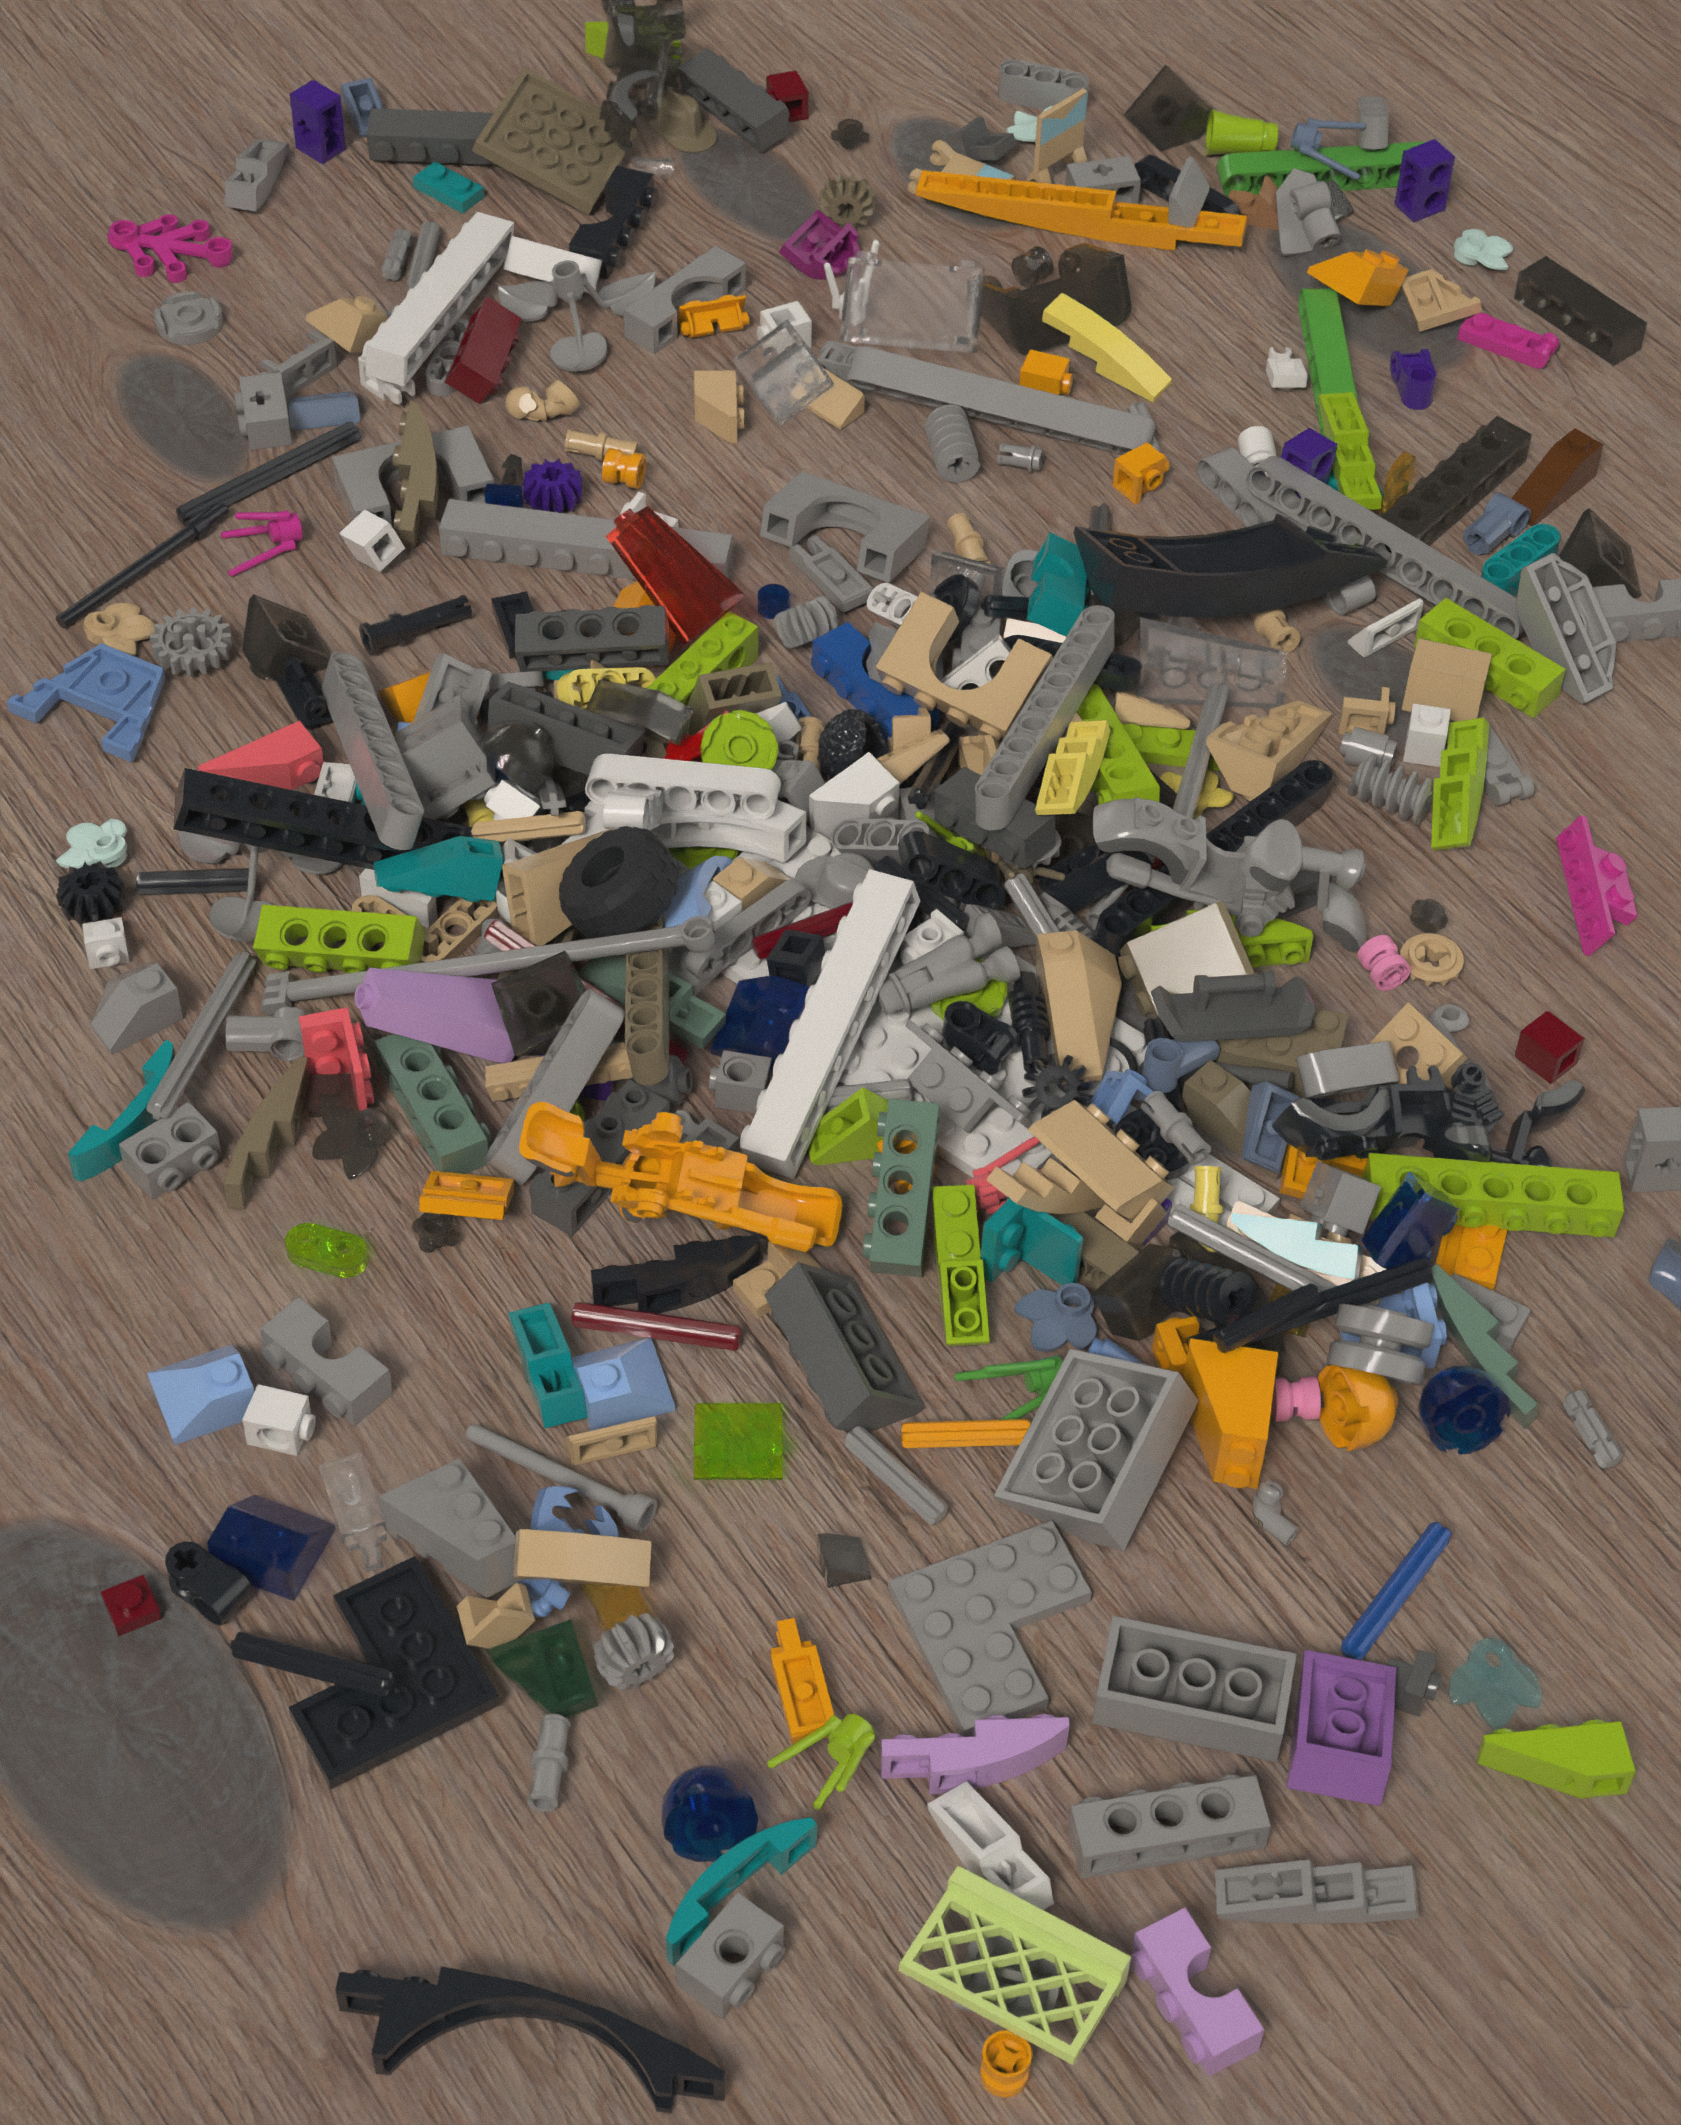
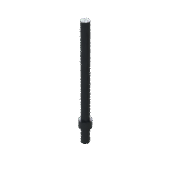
M220 502L203 515L196 514L185 522L183 529L56 616L57 623L63 629L67 628L191 540L201 539L210 532L211 526L229 514L227 506Z

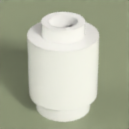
M1252 426L1245 429L1239 435L1238 445L1240 454L1253 466H1256L1270 456H1277L1273 435L1268 428Z

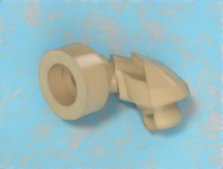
M555 380L546 389L545 401L540 399L536 392L530 391L525 386L513 388L508 393L505 401L506 409L512 417L516 419L527 418L534 421H547L546 416H550V419L560 414L570 416L580 406L576 395L559 380Z

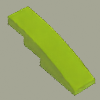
M1354 393L1319 394L1318 402L1324 435L1338 444L1332 469L1339 492L1368 510L1381 509L1382 496L1374 478L1376 464L1368 447L1369 431Z
M1484 717L1451 722L1448 725L1447 750H1441L1440 777L1434 778L1431 848L1434 851L1471 845L1481 805L1487 764L1489 723Z

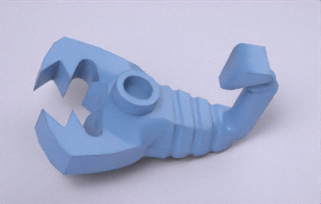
M562 1486L539 1489L532 1512L530 1530L585 1534L580 1528L572 1529L566 1519L557 1518L552 1514L553 1507L572 1508L564 1498V1495L577 1492L578 1490ZM601 1505L594 1506L597 1521L591 1519L583 1520L592 1534L617 1537L619 1535L617 1526L610 1514ZM524 1579L519 1582L526 1585L534 1618L548 1616L554 1606L561 1610L571 1594L570 1591L563 1588L565 1583H557V1581Z

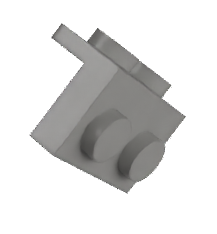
M437 654L413 722L460 694L469 706V720L476 729L478 724L477 715L481 703L485 700L490 690L489 681L492 671L486 668L475 669L447 654Z

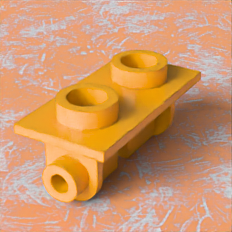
M724 295L717 300L706 302L694 300L679 306L677 325H680L682 336L688 335L689 338L712 335L714 334L713 322H717L720 333L743 330L744 326L749 325L747 311L743 312L746 296Z

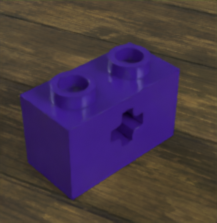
M315 80L290 93L296 149L321 164H325L346 150L341 95Z

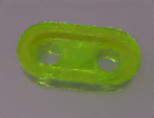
M314 1223L298 1224L286 1234L285 1247L287 1257L297 1266L340 1278H351L362 1273L368 1265L366 1243L357 1235ZM343 1249L350 1250L349 1252H346V1253L340 1252V1251L343 1250Z

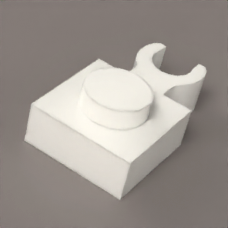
M1273 347L1269 349L1266 373L1272 388L1281 390L1306 388L1307 372L1301 359H1291L1292 350L1289 347H1285L1284 354L1276 353Z

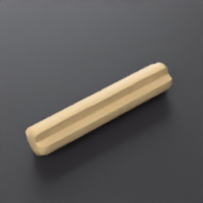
M575 811L559 813L558 816L548 814L476 822L473 824L471 832L473 838L499 841V843H505L508 838L514 841L581 835L585 833L586 820L583 812Z

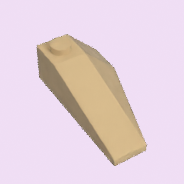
M1077 930L1037 934L1036 972L1041 994L1045 998L1048 1025L1058 1066H1062L1064 1058L1070 1055L1073 1057V1065L1070 1071L1080 1065H1084L1087 1070L1078 1080L1102 1081L1122 987L1115 955Z

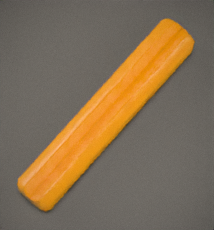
M1028 1419L905 1422L901 1426V1443L904 1448L1020 1445L1031 1424Z

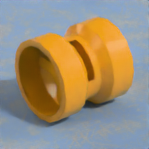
M610 447L606 452L603 462V482L610 484L623 482L627 487L639 489L645 476L646 455L635 452L627 455L620 449Z
M1002 2030L990 2035L984 2042L979 2071L980 2079L985 2089L994 2096L1002 2098L1013 2097L1022 2092L1026 2087L1032 2059L1031 2046L1027 2040L1009 2030ZM997 2068L1006 2071V2073L1000 2072Z

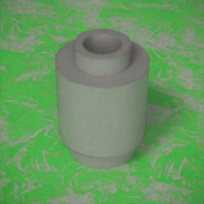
M1354 727L1352 733H1344L1339 754L1345 755L1344 763L1359 767L1363 761H1366L1374 753L1377 755L1376 767H1380L1387 759L1391 761V769L1398 742L1389 740V735Z

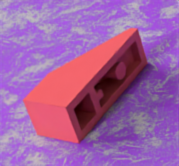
M297 721L199 765L198 771L293 790L319 778L324 760L321 746L304 725Z

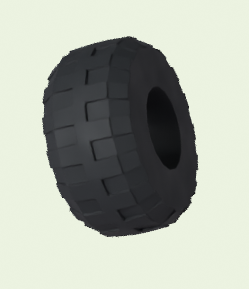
M623 826L619 827V829L606 831L598 838L592 839L573 857L570 865L566 867L559 886L560 907L568 920L587 939L644 931L649 926L655 924L663 912L667 911L671 905V900L676 895L678 888V863L663 842L650 830Z

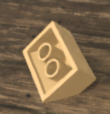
M1073 1100L1029 1127L1028 1131L1115 1212L1132 1221L1152 1198L1161 1204L1175 1188L1165 1179L1169 1171L1152 1156L1144 1160L1136 1152L1140 1145L1122 1129L1117 1134L1106 1125L1110 1117L1094 1103L1086 1107Z

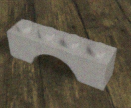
M714 246L624 309V336L651 353L656 354L678 338L677 313L679 306L694 300L702 302L717 300L724 295H734L736 297L746 290V263L718 246Z

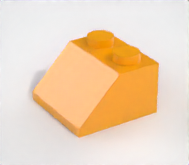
M1365 249L1364 252H1347L1312 265L1307 273L1358 305L1391 306L1409 269L1399 264L1400 258L1393 253L1382 250L1378 254L1372 250Z

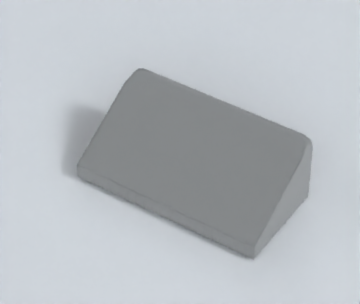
M1188 157L1169 196L1168 209L1169 224L1188 228L1194 226L1210 190L1206 178L1193 157Z

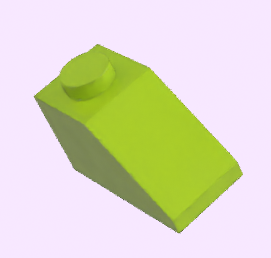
M862 1087L823 1116L808 1147L811 1163L820 1166L873 1159L874 1153L877 1152L876 1143L884 1139V1137H877L879 1112H887L888 1100Z

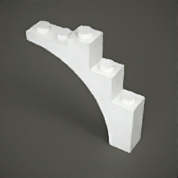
M779 800L776 802L774 813L765 820L663 811L660 825L650 831L667 848L695 846L730 848L757 853L785 863L806 843V811ZM590 801L584 810L586 820L585 833L572 835L561 845L608 830L603 825L604 805Z

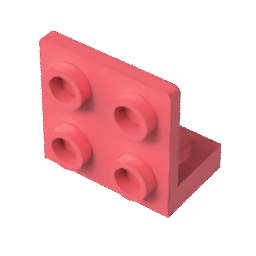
M348 1007L298 1016L304 1056L308 1057L311 1080L350 1073L360 1121L369 1120L367 1105L374 1104L371 1082L368 1079L371 1078L367 1054H364L363 1048L357 1049V1047L364 1046L360 1023H351Z

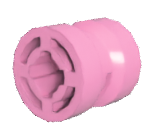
M1379 935L1371 938L1360 947L1357 953L1358 960L1365 970L1371 971L1370 978L1377 989L1381 991L1396 988L1411 973V967L1402 955L1397 954L1398 947L1388 935Z
M1304 1376L1299 1381H1294L1293 1383H1290L1286 1378H1275L1271 1416L1274 1422H1286L1294 1415L1296 1417L1300 1416L1304 1420L1319 1419L1321 1398L1316 1376Z

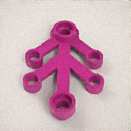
M172 214L162 215L157 220L136 226L130 220L116 221L110 226L107 236L108 242L112 247L127 251L134 261L135 273L140 277H148L155 273L154 259L149 255H145L141 247L152 248L165 266L167 279L173 283L184 281L187 278L185 264L182 261H178L172 252L207 258V261L216 268L228 266L233 258L232 244L229 239L224 237L209 239L211 234L207 221L195 220L190 225L179 228L178 218ZM156 232L161 233V235L152 236L151 234H154ZM191 238L192 240L197 242H202L206 240L208 241L205 243V245L191 242H185L182 240Z

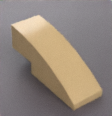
M519 1529L516 1532L513 1578L557 1581V1583L649 1588L652 1541L582 1533Z

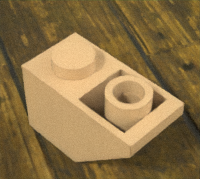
M736 370L694 371L695 421L730 444L737 443V429H744V408H737V406H743V385H736Z

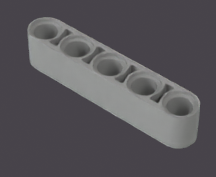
M591 988L582 994L490 1146L485 1157L486 1164L505 1176L514 1179L520 1185L529 1179L537 1166L526 1160L519 1151L520 1137L527 1110L535 1102H547L570 1112L620 1028L625 1017L624 1009Z

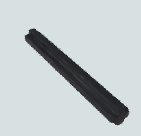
M953 722L948 723L946 729L943 730L950 739L948 740L949 743L926 761L908 795L909 804H916L918 810L925 809L928 802L931 801L934 790L938 788L959 747V737L965 736L964 728L957 727V724Z

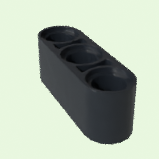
M913 831L905 834L900 839L898 852L903 873L907 879L967 905L973 904L996 909L1003 904L1006 892L1000 869L993 861L925 832Z
M1093 842L1047 868L1063 873L1065 875L1063 881L1040 876L1038 886L1043 892L1049 894L1073 913L1126 884L1110 877L1107 872V860L1112 854L1122 853L1146 862L1151 866L1154 863L1155 857L1142 851L1103 852L1096 842Z

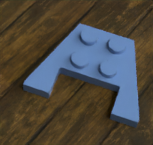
M101 643L64 665V672L51 680L42 678L33 684L34 690L21 698L18 694H15L6 701L10 713L34 723H38L59 699L116 721L117 723L101 740L103 751L132 763L137 755L166 678L164 668Z

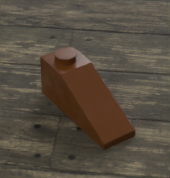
M1574 428L1552 446L1511 498L1531 510V515L1527 522L1528 525L1532 527L1538 524L1596 477L1604 444Z

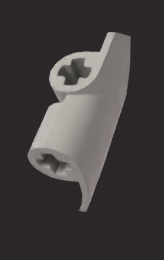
M1294 168L1275 193L1280 253L1283 256L1302 255L1324 250L1334 246L1342 238L1330 209L1331 196L1326 183L1322 180L1317 182L1313 174Z

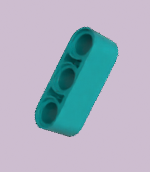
M1543 523L1530 527L1484 562L1481 577L1515 597L1518 595L1521 569L1551 553L1557 555L1561 538L1559 530L1552 525Z

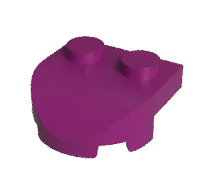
M817 209L782 245L778 253L808 277L827 280L824 269L825 263L831 265L834 277H838L855 266L862 250H859L857 243L859 235L849 222L841 229Z

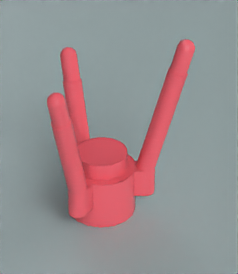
M1035 1136L985 1167L973 1170L974 1177L965 1180L966 1185L975 1186L977 1211L985 1209L988 1215L996 1212L1007 1201H999L1006 1198V1195L986 1181V1179L996 1166L999 1168L1003 1167L1040 1143Z

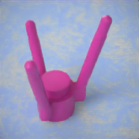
M289 510L281 512L236 513L235 518L238 520H268L267 525L223 531L221 533L222 538L269 533L271 542H278L280 545L229 570L228 575L231 577L278 554L296 550L295 542L302 541L303 538L302 527L297 513H289Z

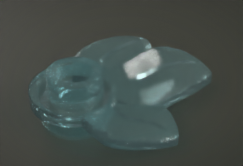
M1487 1638L1478 1641L1468 1654V1662L1457 1668L1449 1681L1451 1703L1453 1705H1464L1474 1702L1482 1718L1494 1730L1502 1729L1508 1723L1516 1710L1517 1704L1529 1708H1538L1541 1705L1542 1694L1537 1677L1529 1667L1516 1662L1510 1648L1497 1639ZM1494 1654L1499 1659V1667H1490L1485 1661V1655Z

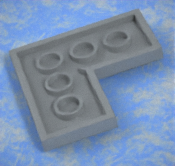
M1052 1520L888 1581V1592L963 1737L973 1736L975 1720H983L994 1715L1006 1716L1009 1719H1019L1048 1707L1049 1698L1013 1630L1088 1603L1091 1600L1092 1593Z

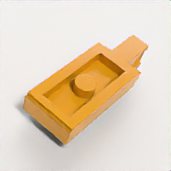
M795 1618L776 1621L778 1629L776 1637L779 1647L770 1649V1663L791 1745L822 1727L834 1715L816 1645L812 1646L811 1640L800 1641Z

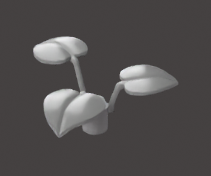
M565 260L557 263L552 268L553 280L551 283L547 281H531L511 286L499 285L498 293L502 306L521 317V322L536 321L545 317L548 313V307L556 306L558 296L563 301L569 303L576 336H568L558 340L552 346L550 356L553 364L562 370L584 371L599 365L606 357L608 350L606 339L601 333L591 332L582 335L575 302L581 299L584 287L602 309L610 307L613 314L624 316V309L655 287L656 274L654 271L618 280L606 285L597 293L588 282L586 274H580L578 264L571 260Z
M178 831L179 843L184 853L191 859L203 863L220 862L226 857L227 853L235 855L239 848L243 846V843ZM248 844L245 845L251 853L246 900L234 896L222 898L212 905L209 913L210 924L216 932L227 939L232 938L235 941L241 942L255 941L262 904L273 905L266 901H254L258 853L266 852L269 849ZM281 851L283 856L292 857V864L296 869L311 874L329 873L342 865V863Z

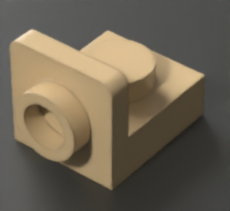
M1382 687L1379 701L1344 697L1338 734L1352 733L1354 727L1384 734L1386 724L1393 725L1396 703L1389 702L1390 688Z

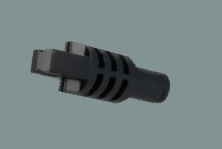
M1020 971V979L1014 982L1013 991H1010L1008 994L1012 1028L1015 1029L1021 1039L1024 1070L1029 1073L1038 1074L1039 1072L1033 1064L1035 1060L1039 1059L1042 1061L1045 1068L1049 1064L1045 1044L1050 1033L1047 1009L1045 1007L1046 1003L1044 995L1039 993L1035 973Z

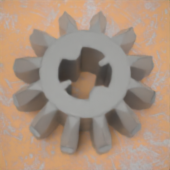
M819 596L778 613L774 618L778 637L787 648L797 647L837 628L839 625L834 605H831L829 598L825 596Z
M649 1613L642 1614L637 1618L634 1615H630L626 1621L616 1622L615 1627L604 1631L601 1634L602 1639L593 1646L595 1651L594 1658L597 1662L596 1667L603 1679L606 1678L610 1686H616L619 1690L626 1689L631 1685L634 1688H638L642 1682L646 1680L652 1681L653 1676L666 1670L665 1664L671 1662L674 1658L672 1651L674 1645L670 1640L671 1635L665 1625H662L658 1618H652Z

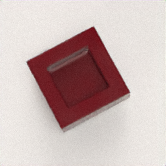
M144 1574L100 1591L103 1603L118 1637L162 1619Z

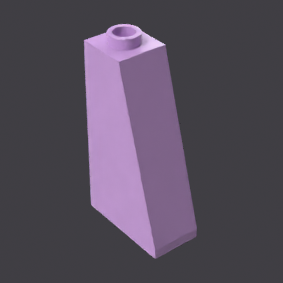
M369 968L362 984H359L355 991V1004L359 1008L366 1026L493 1062H512L525 1037V1033L501 980Z

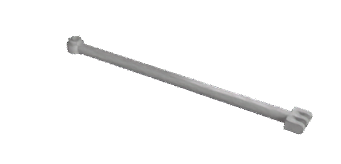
M694 916L675 927L382 969L469 977L686 946L691 951L700 954L709 951L713 947L716 940L714 935L716 933L710 919L704 916ZM367 971L294 981L290 972L269 974L265 977V988L262 996L264 1000L261 1003V1012L266 1015H273L280 1008L291 1007L293 1001L355 993L357 986L362 984Z

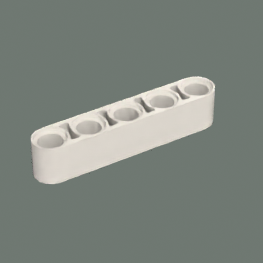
M602 754L597 756L593 762L585 792L591 801L604 805L607 793L621 787L663 791V811L765 820L774 813L781 782L776 773L764 768Z

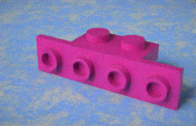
M1580 815L1556 837L1582 951L1583 954L1590 956L1615 935L1612 919L1629 925L1638 916L1623 858L1616 853H1609L1594 846L1588 819Z

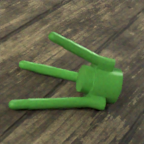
M1055 1355L1029 1362L989 1365L980 1370L956 1373L954 1379L956 1381L979 1380L1023 1374L1028 1391L1030 1393L1037 1392L1039 1396L999 1420L1019 1419L1040 1407L1063 1362L1059 1356Z

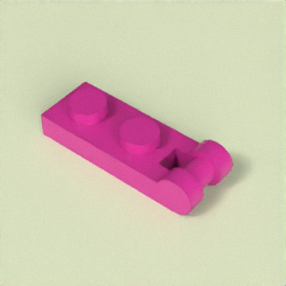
M1485 313L1468 316L1459 328L1457 337L1458 340L1537 369L1545 367L1550 359V355L1554 354L1560 345L1558 337L1552 333L1540 335Z

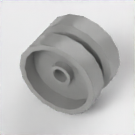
M1339 1304L1335 1326L1343 1333L1360 1337L1359 1343L1346 1340L1331 1342L1326 1364L1385 1376L1388 1380L1422 1386L1426 1363L1419 1357L1400 1351L1401 1347L1419 1350L1430 1347L1435 1325L1407 1317L1408 1315L1389 1309Z

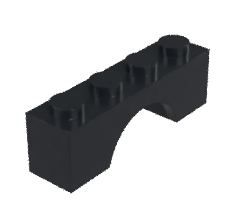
M616 166L605 184L606 212L611 214L612 217L598 223L581 224L570 241L569 252L602 260L598 278L608 280L614 268L620 266L623 253L627 247L630 248L632 246L637 229L643 227L646 214L650 208L655 207L658 190L654 188V174Z

